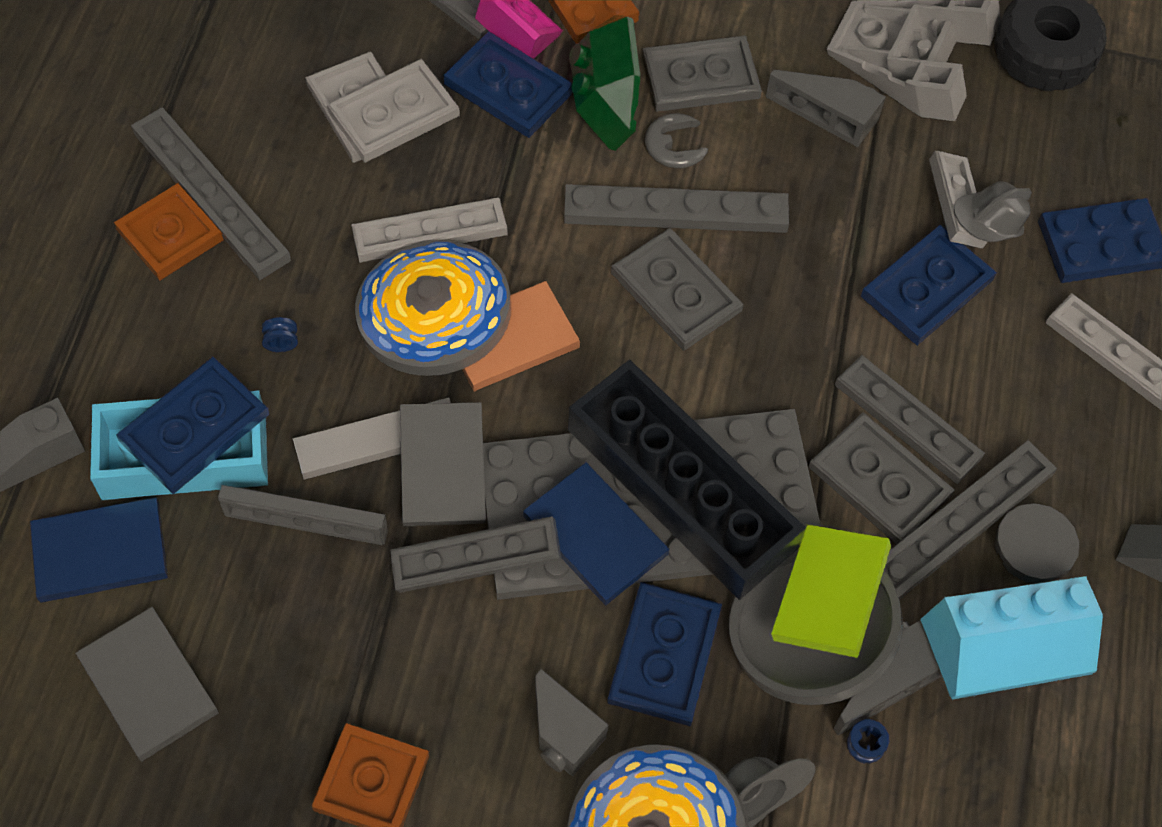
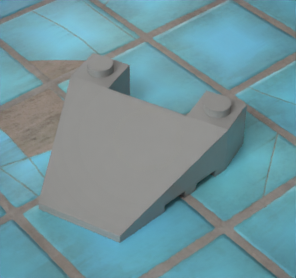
M999 0L852 1L827 48L828 55L918 116L955 121L967 94L962 64L947 63V60L956 42L981 45L991 44L1001 20Z

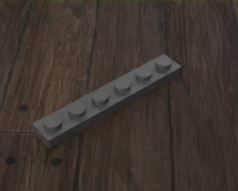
M163 107L131 125L137 139L173 181L186 191L222 233L223 239L259 281L291 261L289 251Z
M566 184L564 224L787 233L789 227L788 193Z
M1029 440L889 551L884 572L893 583L899 600L1054 475L1057 468Z

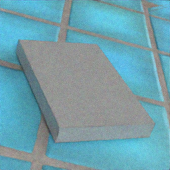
M371 51L306 77L309 90L353 163L361 160V157L329 115L327 104L386 76Z
M422 59L327 104L329 115L364 163L460 116L458 105Z

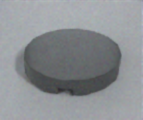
M1032 503L1020 505L1005 515L995 532L994 547L996 553H999L1000 558L1004 561L1002 565L1009 573L1022 581L1038 584L1060 579L1070 571L1078 558L1079 539L1075 527L1065 515L1050 506Z

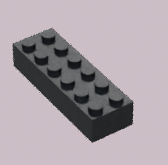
M630 359L569 407L568 431L739 601L799 549L806 527Z

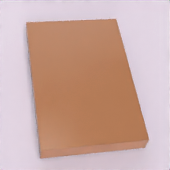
M546 281L510 295L511 317L503 337L485 357L462 369L473 391L580 348L578 336Z

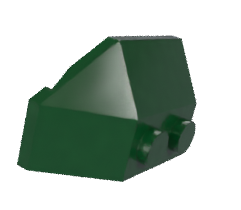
M614 15L589 31L578 44L573 46L569 55L573 78L572 92L574 93L576 111L604 144L613 151H616L636 131L637 120L633 119L638 106L641 77L633 18L621 15Z

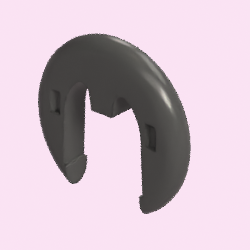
M679 113L667 114L657 118L646 131L645 145L648 153L660 164L671 168H686L697 164L706 156L708 148L679 152L670 151L669 149H672L673 144L671 135L663 134L672 130L697 127L701 124L700 121L689 115Z

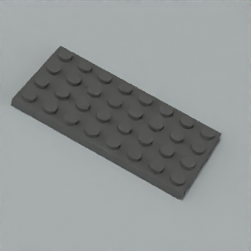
M795 409L694 420L805 527L807 525L821 527ZM572 434L483 443L485 506L488 529L527 522L523 517V510L587 462L670 549L667 557L633 584L712 575ZM563 559L494 574L497 600L589 589Z

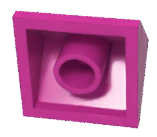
M480 0L475 19L489 32L533 59L563 32L559 26L530 0Z

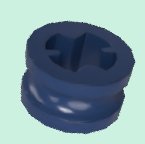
M278 317L263 322L261 326L262 334L264 335L262 345L266 350L286 352L297 346L298 339L295 335L297 333V324L293 320Z
M870 719L859 721L852 728L847 738V748L850 755L861 763L871 764L878 761L884 755L890 743L886 728L880 722ZM862 732H866V737H869L871 733L877 738V742L874 745L875 751H870V746L863 749L859 745Z

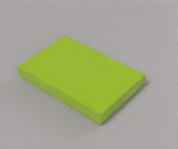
M807 525L771 633L773 640L858 658L891 548L889 538Z

